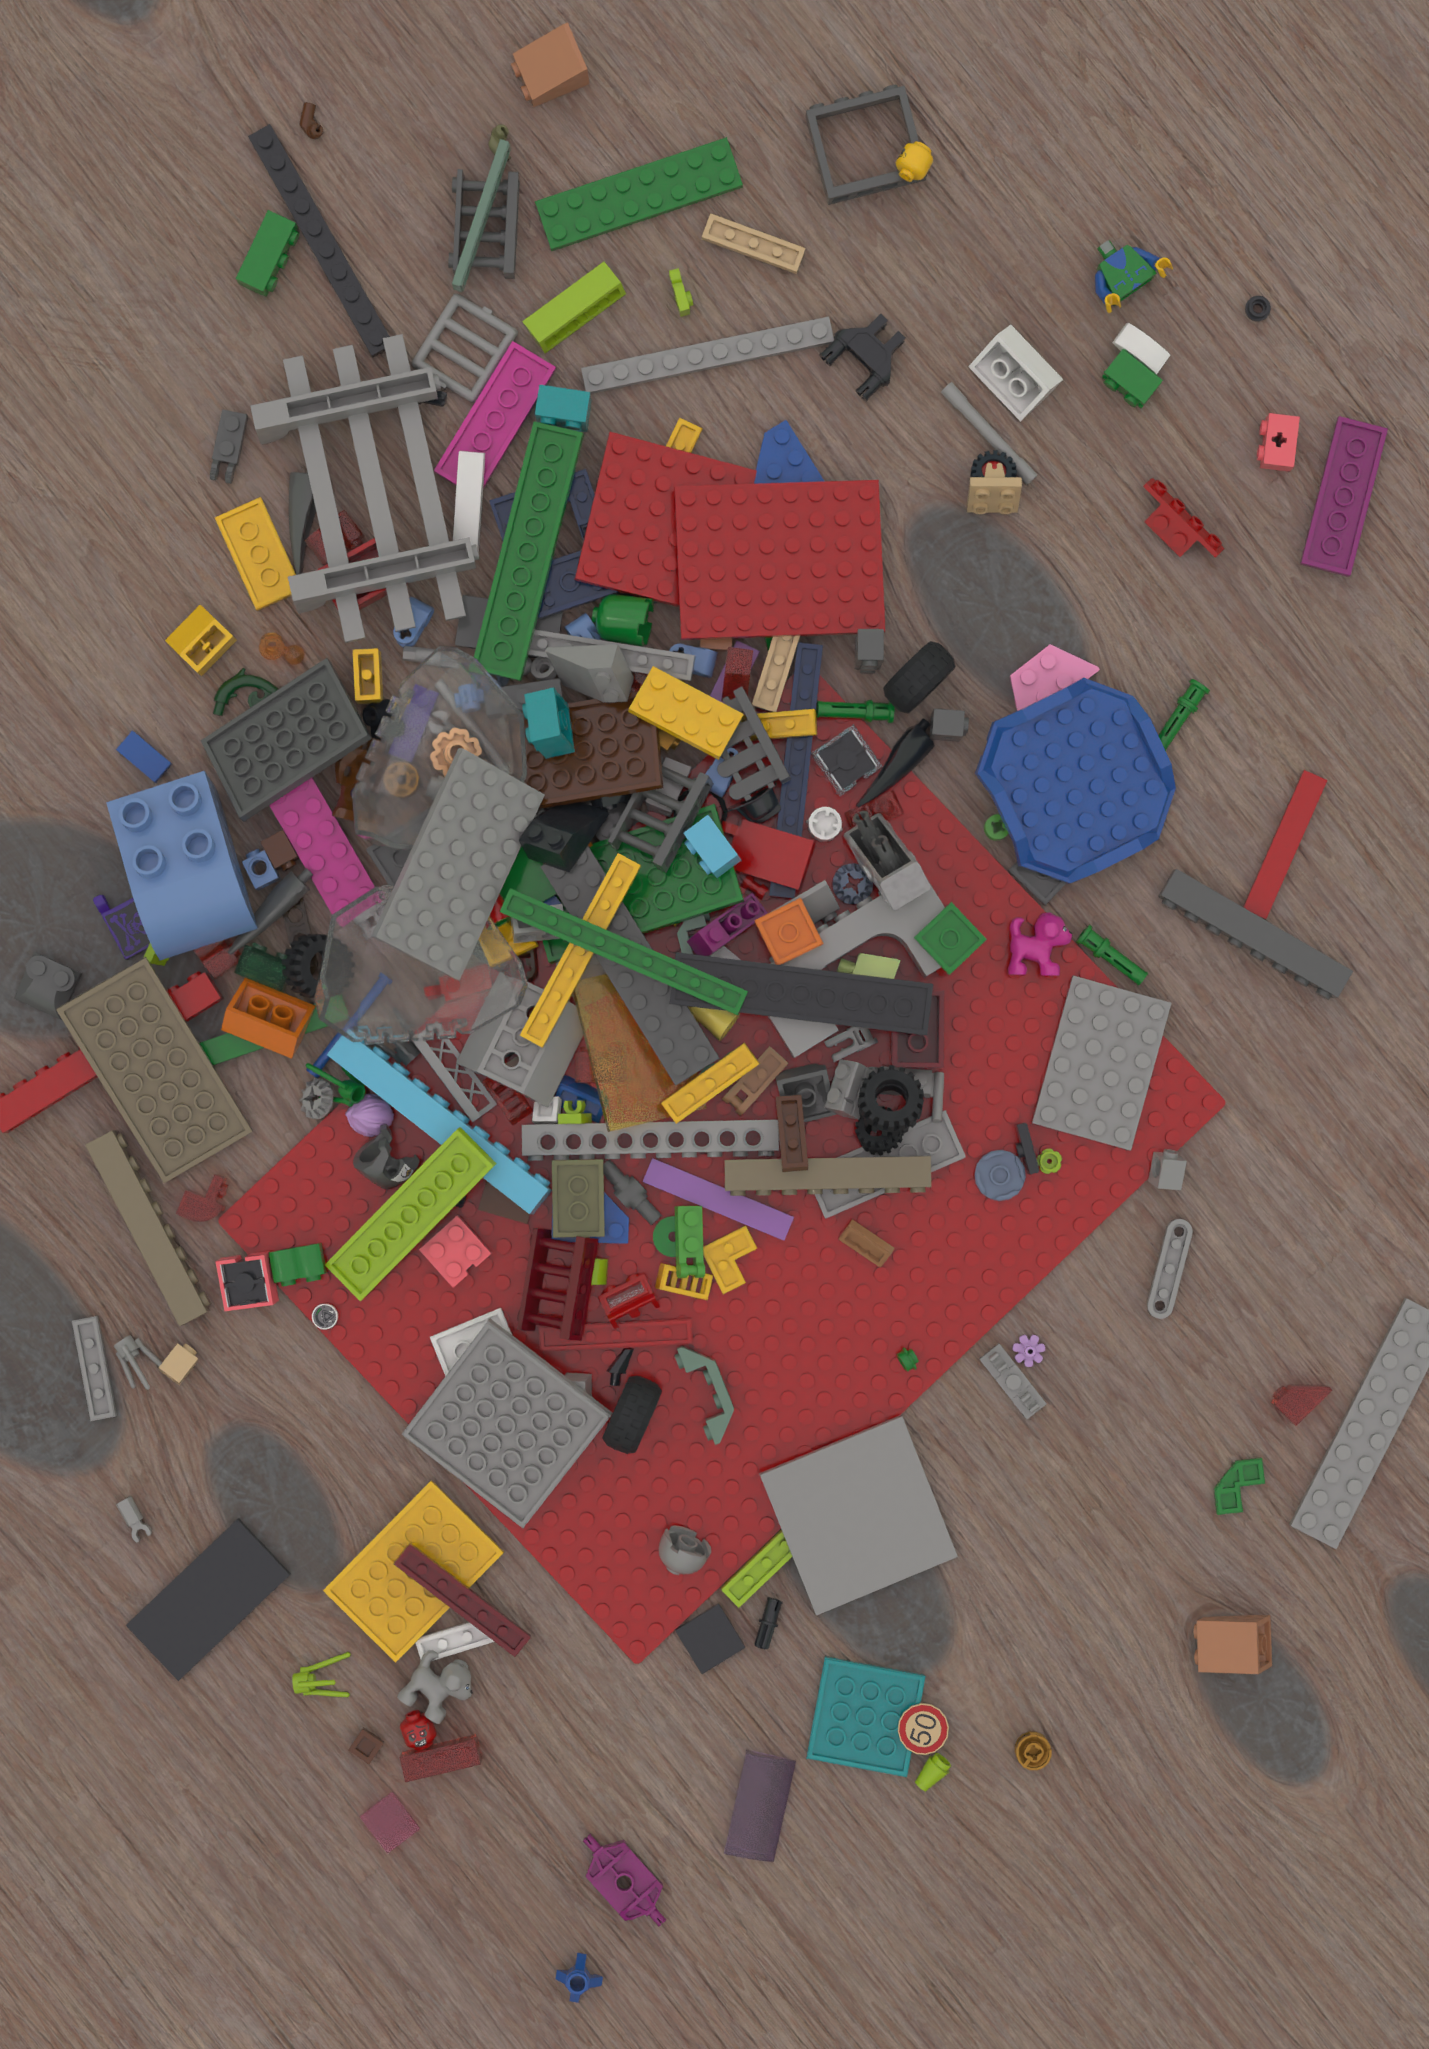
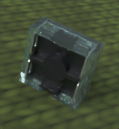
M854 724L811 753L812 758L839 797L857 785L856 781L862 776L864 779H867L883 767Z

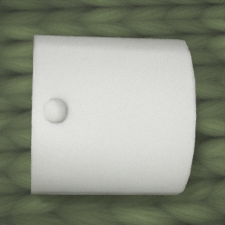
M830 807L816 809L810 818L806 820L810 835L820 842L833 840L838 836L839 831L843 830L839 813Z

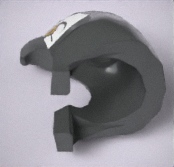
M384 1124L380 1126L381 1133L358 1150L354 1156L353 1164L354 1168L372 1183L383 1189H393L409 1179L420 1162L417 1155L401 1159H395L391 1156L392 1148L389 1144L392 1140V1133L388 1125Z

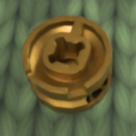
M1028 1731L1023 1733L1015 1743V1755L1018 1762L1024 1768L1039 1770L1049 1763L1052 1749L1043 1734L1036 1731Z

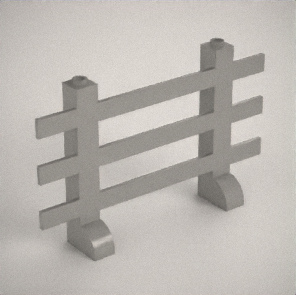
M403 334L383 338L390 376L361 382L353 345L333 349L341 386L311 392L302 355L283 360L291 397L250 405L255 430L261 445L285 437L290 430L298 429L329 568L289 576L288 581L298 614L323 606L326 601L336 599L345 643L366 639L356 594L386 588L395 631H403L416 628L406 583L436 577L446 621L466 617L456 573L475 569V560H479L477 545H471L470 537L449 542L418 405L420 402L438 399L436 390H440L441 386L438 374L433 375L431 367L410 370ZM397 407L429 543L427 547L399 552L368 415L369 413ZM348 418L379 555L376 558L353 563L348 561L318 424Z

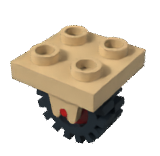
M988 450L985 451L984 457L982 454H979L977 460L974 459L971 466L967 512H974L976 514L1018 513L1022 478L1016 477V463H1012L1013 458L1011 456L1006 459V453L1004 452L1001 453V456L997 455L998 450H993V454L990 455Z

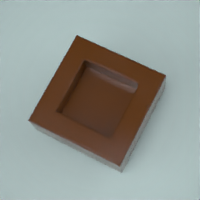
M363 1727L348 1751L367 1764H370L384 1744V1741Z

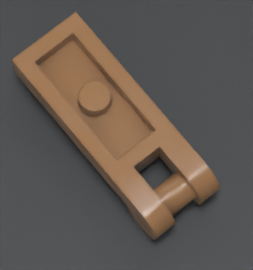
M770 1046L757 1059L760 1064L742 1076L722 1098L726 1104L730 1103L736 1108L735 1112L740 1116L788 1064ZM740 1090L748 1095L744 1102L736 1095Z

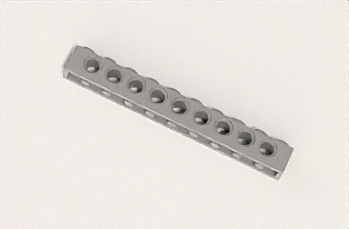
M778 1120L683 1121L677 1124L675 1122L522 1125V1156H528V1161L543 1160V1155H554V1160H569V1155H579V1160L595 1159V1154H605V1159H620V1154L629 1153L630 1158H646V1153H656V1158H671V1153L682 1152V1157H697V1152H707V1157H723L722 1152L733 1151V1156H748V1151H758V1156H774V1151H779ZM752 1130L760 1134V1142L754 1146L749 1145L745 1140L746 1134ZM701 1131L706 1132L709 1136V1143L703 1147L696 1145L694 1141L695 1135ZM725 1131H730L735 1136V1141L730 1146H724L720 1142V1135ZM673 1132H679L683 1135L684 1142L679 1147H673L669 1143V1136ZM622 1133H627L632 1137V1144L628 1148H622L618 1144V1137ZM571 1134H576L581 1139V1145L577 1149H571L567 1145V1138ZM603 1134L606 1137L607 1143L604 1148L598 1149L592 1144L594 1135ZM645 1134H656L658 1143L655 1147L649 1148L645 1146L643 1142ZM545 1135H551L555 1139V1146L550 1150L543 1148L541 1145V1140Z

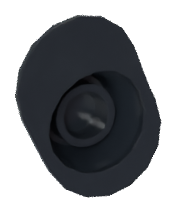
M766 787L754 795L750 801L746 802V800H743L723 810L722 813L736 809L748 821L762 823L781 810V806L773 788L769 789V787Z

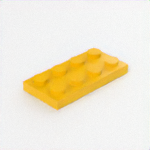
M654 666L628 710L629 713L718 760L744 715Z

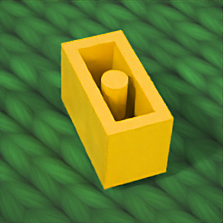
M378 648L354 649L355 701L358 704L380 703L383 700L381 652Z

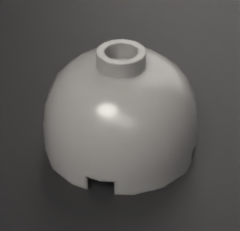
M674 1525L669 1530L666 1528L660 1539L659 1556L669 1572L676 1575L692 1574L700 1570L711 1554L709 1543L704 1538L702 1542L695 1538L697 1533L693 1530Z

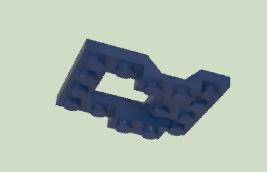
M586 469L574 473L567 503H571L582 540H584L594 498V491ZM516 492L489 500L502 541L504 540ZM581 551L553 559L537 620L620 592L574 580Z

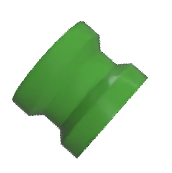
M1000 814L990 816L984 824V832L991 840L1000 841L1009 834Z

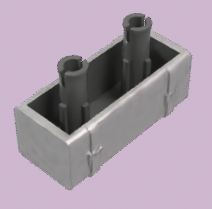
M860 811L859 813L863 820H860L856 813L853 821L857 826L847 831L844 837L869 881L876 885L883 899L889 903L892 909L897 910L929 891L931 886L920 864L882 814L877 813L870 817L867 811Z

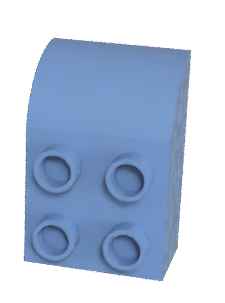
M205 771L106 802L139 917L159 960L258 929L218 791Z

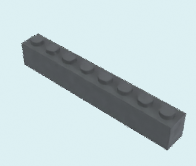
M1178 869L1172 871L1158 895L1159 898L1163 899L1161 903L1171 910L1176 908L1185 912L1183 916L1194 923H1197L1198 920L1207 925L1205 929L1212 934L1219 936L1221 933L1229 938L1227 942L1239 949L1242 946L1251 950L1250 955L1262 962L1264 959L1273 963V969L1282 974H1285L1286 971L1295 976L1294 981L1305 987L1308 984L1317 989L1316 993L1327 1000L1330 997H1339L1353 973L1351 969Z

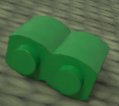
M322 1243L269 1252L274 1283L280 1282L281 1287L296 1284V1279L306 1277V1282L321 1280V1274L327 1273Z

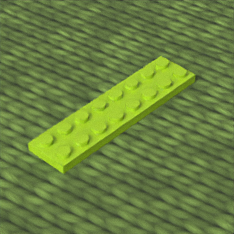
M459 1127L339 1249L325 1266L359 1301L363 1300L497 1163Z

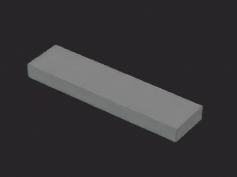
M99 1316L73 1320L72 1325L90 1421L116 1417L117 1412Z

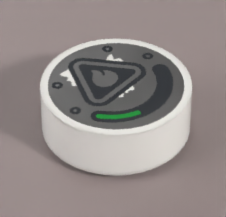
M320 1304L313 1310L312 1321L320 1329H329L337 1323L338 1311L331 1304Z

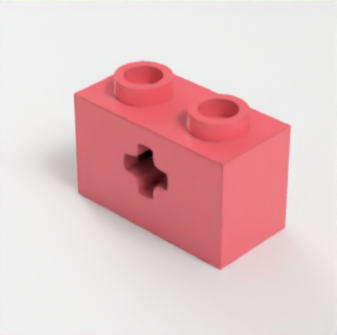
M1269 413L1265 420L1261 421L1259 434L1263 435V443L1258 446L1257 460L1260 461V468L1288 472L1294 468L1300 417ZM1275 437L1282 443L1279 447H1276V442H1273Z

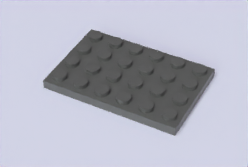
M326 658L202 739L201 743L239 818L242 821H246L372 738L331 661Z

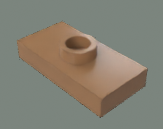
M853 1219L838 1238L880 1268L894 1250L893 1246Z

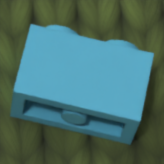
M709 815L683 833L688 839L684 844L693 855L698 853L703 859L699 864L707 875L713 873L718 878L741 861V858Z

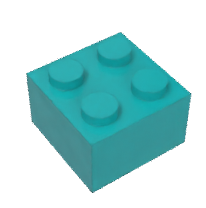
M539 384L535 410L536 422L579 432H587L592 404L590 392Z
M555 688L524 694L525 704L522 705L524 717L528 719L529 727L525 729L528 742L532 743L536 751H539L546 759L575 752L569 705Z

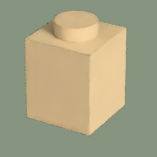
M177 1343L159 1366V1371L180 1386L197 1364L198 1358L195 1356L197 1352L187 1344H184L182 1347Z

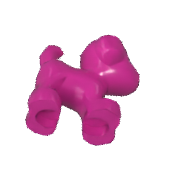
M1051 912L1042 913L1034 926L1035 936L1030 937L1021 934L1020 927L1024 919L1020 917L1014 918L1010 925L1012 936L1010 951L1012 957L1008 967V974L1026 975L1027 967L1021 962L1024 958L1038 962L1042 976H1060L1059 964L1052 962L1050 956L1053 946L1066 945L1072 940V932L1068 930L1063 919Z

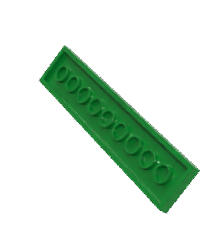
M533 422L471 669L474 671L522 682L584 437L583 432Z

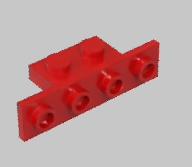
M1151 478L1143 486L1161 504L1144 522L1179 557L1197 540L1215 558L1225 549L1222 546L1221 540L1216 535L1209 534L1203 528L1204 524L1196 516H1191L1185 510L1186 507L1183 502L1178 498H1173L1161 481Z

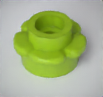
M1045 1149L1041 1155H1038L1037 1163L1043 1173H1055L1061 1168L1060 1162L1062 1157L1059 1152ZM1048 1159L1052 1160L1051 1164L1047 1163Z

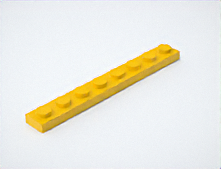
M618 853L582 920L607 930L641 865ZM569 943L520 1036L542 1048L545 1046L593 957V952Z

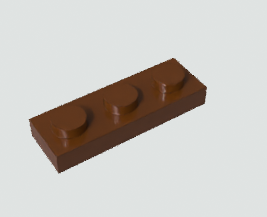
M776 1096L782 1172L808 1170L802 1096Z

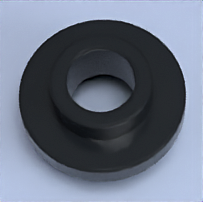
M1253 296L1245 305L1247 317L1256 322L1265 320L1271 311L1269 301L1263 296ZM1253 306H1260L1262 312L1255 313L1253 310Z

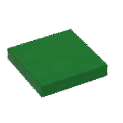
M952 902L914 937L948 975L987 940Z

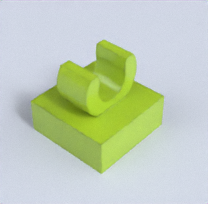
M584 1100L577 1101L576 1110L572 1108V1101H565L564 1110L566 1114H558V1124L592 1123V1113H583L586 1107Z

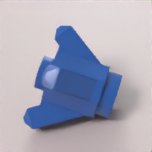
M577 1953L576 1964L568 1970H557L555 1979L565 1984L570 1992V2002L579 2003L580 1995L589 1988L602 1986L603 1976L592 1975L585 1967L587 1954Z

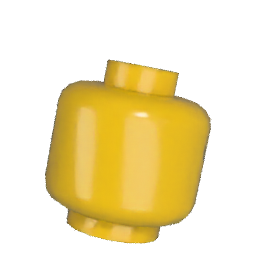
M918 141L906 144L895 162L899 170V176L908 182L922 180L933 163L931 149Z

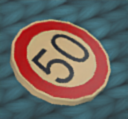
M919 1703L912 1705L903 1712L899 1719L898 1734L900 1741L906 1749L915 1754L927 1755L934 1753L944 1745L948 1738L949 1726L946 1716L939 1708L932 1704Z

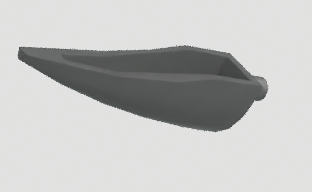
M308 471L307 473L291 472L289 480V533L296 575L302 573L307 542L316 514Z
M307 868L298 877L290 871L254 913L258 929L238 935L227 952L230 955L281 918L310 890L305 883L313 874Z

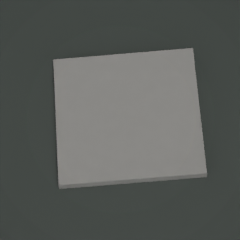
M490 1318L402 1435L516 1524L524 1528L613 1413Z
M902 1415L759 1473L816 1616L958 1557Z

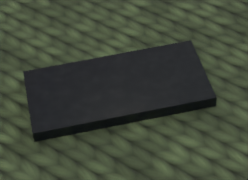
M238 1518L126 1626L179 1681L291 1573Z

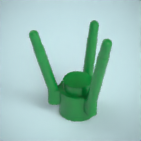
M310 1063L305 1065L306 1068L339 1086L338 1091L342 1098L333 1096V1102L352 1107L353 1104L361 1102L364 1098L365 1085L343 1067L341 1069L350 1078L349 1080L340 1081Z

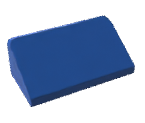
M565 1075L555 1097L562 1099V1108H564L565 1101H572V1108L574 1110L577 1108V1101L584 1100L586 1107L583 1113H592V1121L599 1123L611 1095Z

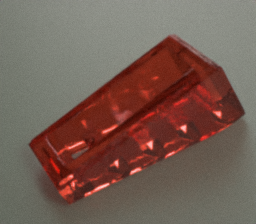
M488 1077L481 1081L512 1125H515L533 1112V1109L521 1093L511 1089L499 1098L498 1094L507 1089V1086L501 1084L493 1090L491 1086L497 1083L496 1081ZM515 1095L518 1097L507 1106L504 1105L505 1102ZM523 1104L521 1107H519L517 1110L510 1114L512 1110H514L519 1105Z

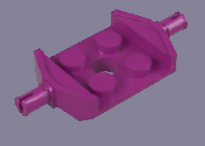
M591 1834L585 1837L583 1842L593 1852V1858L585 1877L624 1921L649 1915L658 1927L661 1926V1923H664L666 1918L657 1910L655 1904L660 1896L663 1883L659 1882L626 1845L627 1842L625 1840L600 1846ZM620 1876H628L632 1882L631 1886L626 1889L620 1888L617 1885V1879Z

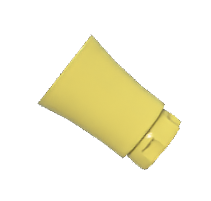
M688 1006L695 1019L719 1041L727 1035L739 1015L729 1011Z

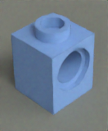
M256 849L246 855L247 859L242 861L255 889L258 891L281 880L265 850L261 852L260 849ZM260 861L265 862L267 866L266 872L262 875H257L254 871V866Z

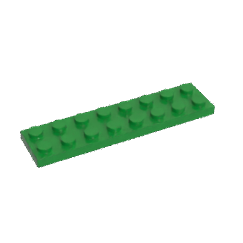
M726 137L537 200L535 204L552 252L743 188V183Z

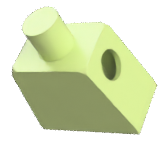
M859 953L856 963L841 958L837 972L894 979L900 960Z

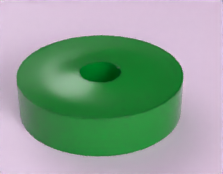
M669 1216L659 1221L653 1232V1241L660 1253L668 1257H676V1243L669 1240L668 1237L670 1232H675V1216Z

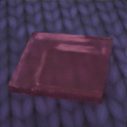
M393 1791L360 1816L361 1820L387 1854L420 1829L419 1825Z

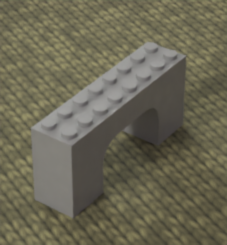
M932 886L929 891L897 910L892 909L879 891V897L874 900L870 896L856 905L858 910L853 913L847 910L835 917L836 923L828 927L827 924H824L817 928L823 945L782 965L822 970L868 940L877 936H889L898 940L905 947L922 977L925 978L941 967L914 937L945 907ZM770 957V964H775L773 958ZM768 1016L793 1058L839 1031L835 1024Z

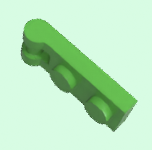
M675 1206L676 1274L678 1278H687L690 1275H694L695 1278H704L702 1206ZM686 1258H693V1265H687Z

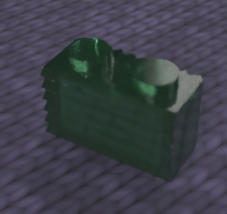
M253 942L252 947L245 945L234 973L284 993L287 986L285 980L288 977L283 976L282 970H285L286 967L282 965V959H286L287 955L279 952L276 953V956L266 953L267 947Z

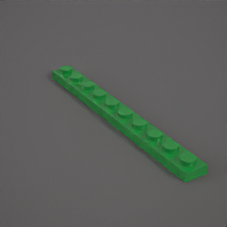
M511 888L501 907L500 912L733 1014L739 1015L748 991Z

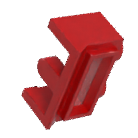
M633 1274L625 1280L626 1283L618 1287L615 1285L609 1286L603 1290L602 1295L598 1296L614 1329L619 1328L616 1319L627 1314L631 1318H637L641 1315L639 1308L651 1302L656 1309L661 1307L645 1274Z

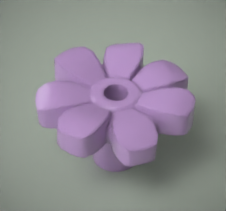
M1022 1335L1019 1337L1021 1344H1013L1012 1350L1018 1352L1014 1359L1018 1363L1024 1360L1026 1367H1032L1033 1360L1037 1363L1043 1360L1042 1355L1039 1353L1045 1351V1345L1042 1343L1037 1344L1039 1337L1036 1335H1032L1030 1339L1026 1335Z

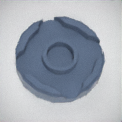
M1004 1150L990 1151L983 1155L976 1164L974 1172L975 1184L979 1191L987 1198L997 1201L1009 1200L1017 1195L1023 1187L1026 1178L1025 1168L1021 1160L1013 1153Z

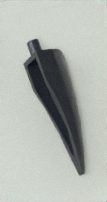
M922 719L918 724L909 727L895 743L878 776L855 805L856 807H861L893 787L908 775L935 747L932 739L925 732L930 726L926 719Z

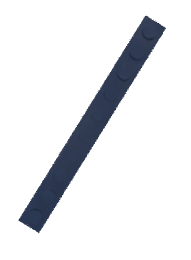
M798 642L790 711L816 710L823 645ZM813 736L787 738L784 766L792 780L781 786V810L778 812L777 830L802 837ZM771 882L769 896L793 899L795 898L796 889Z

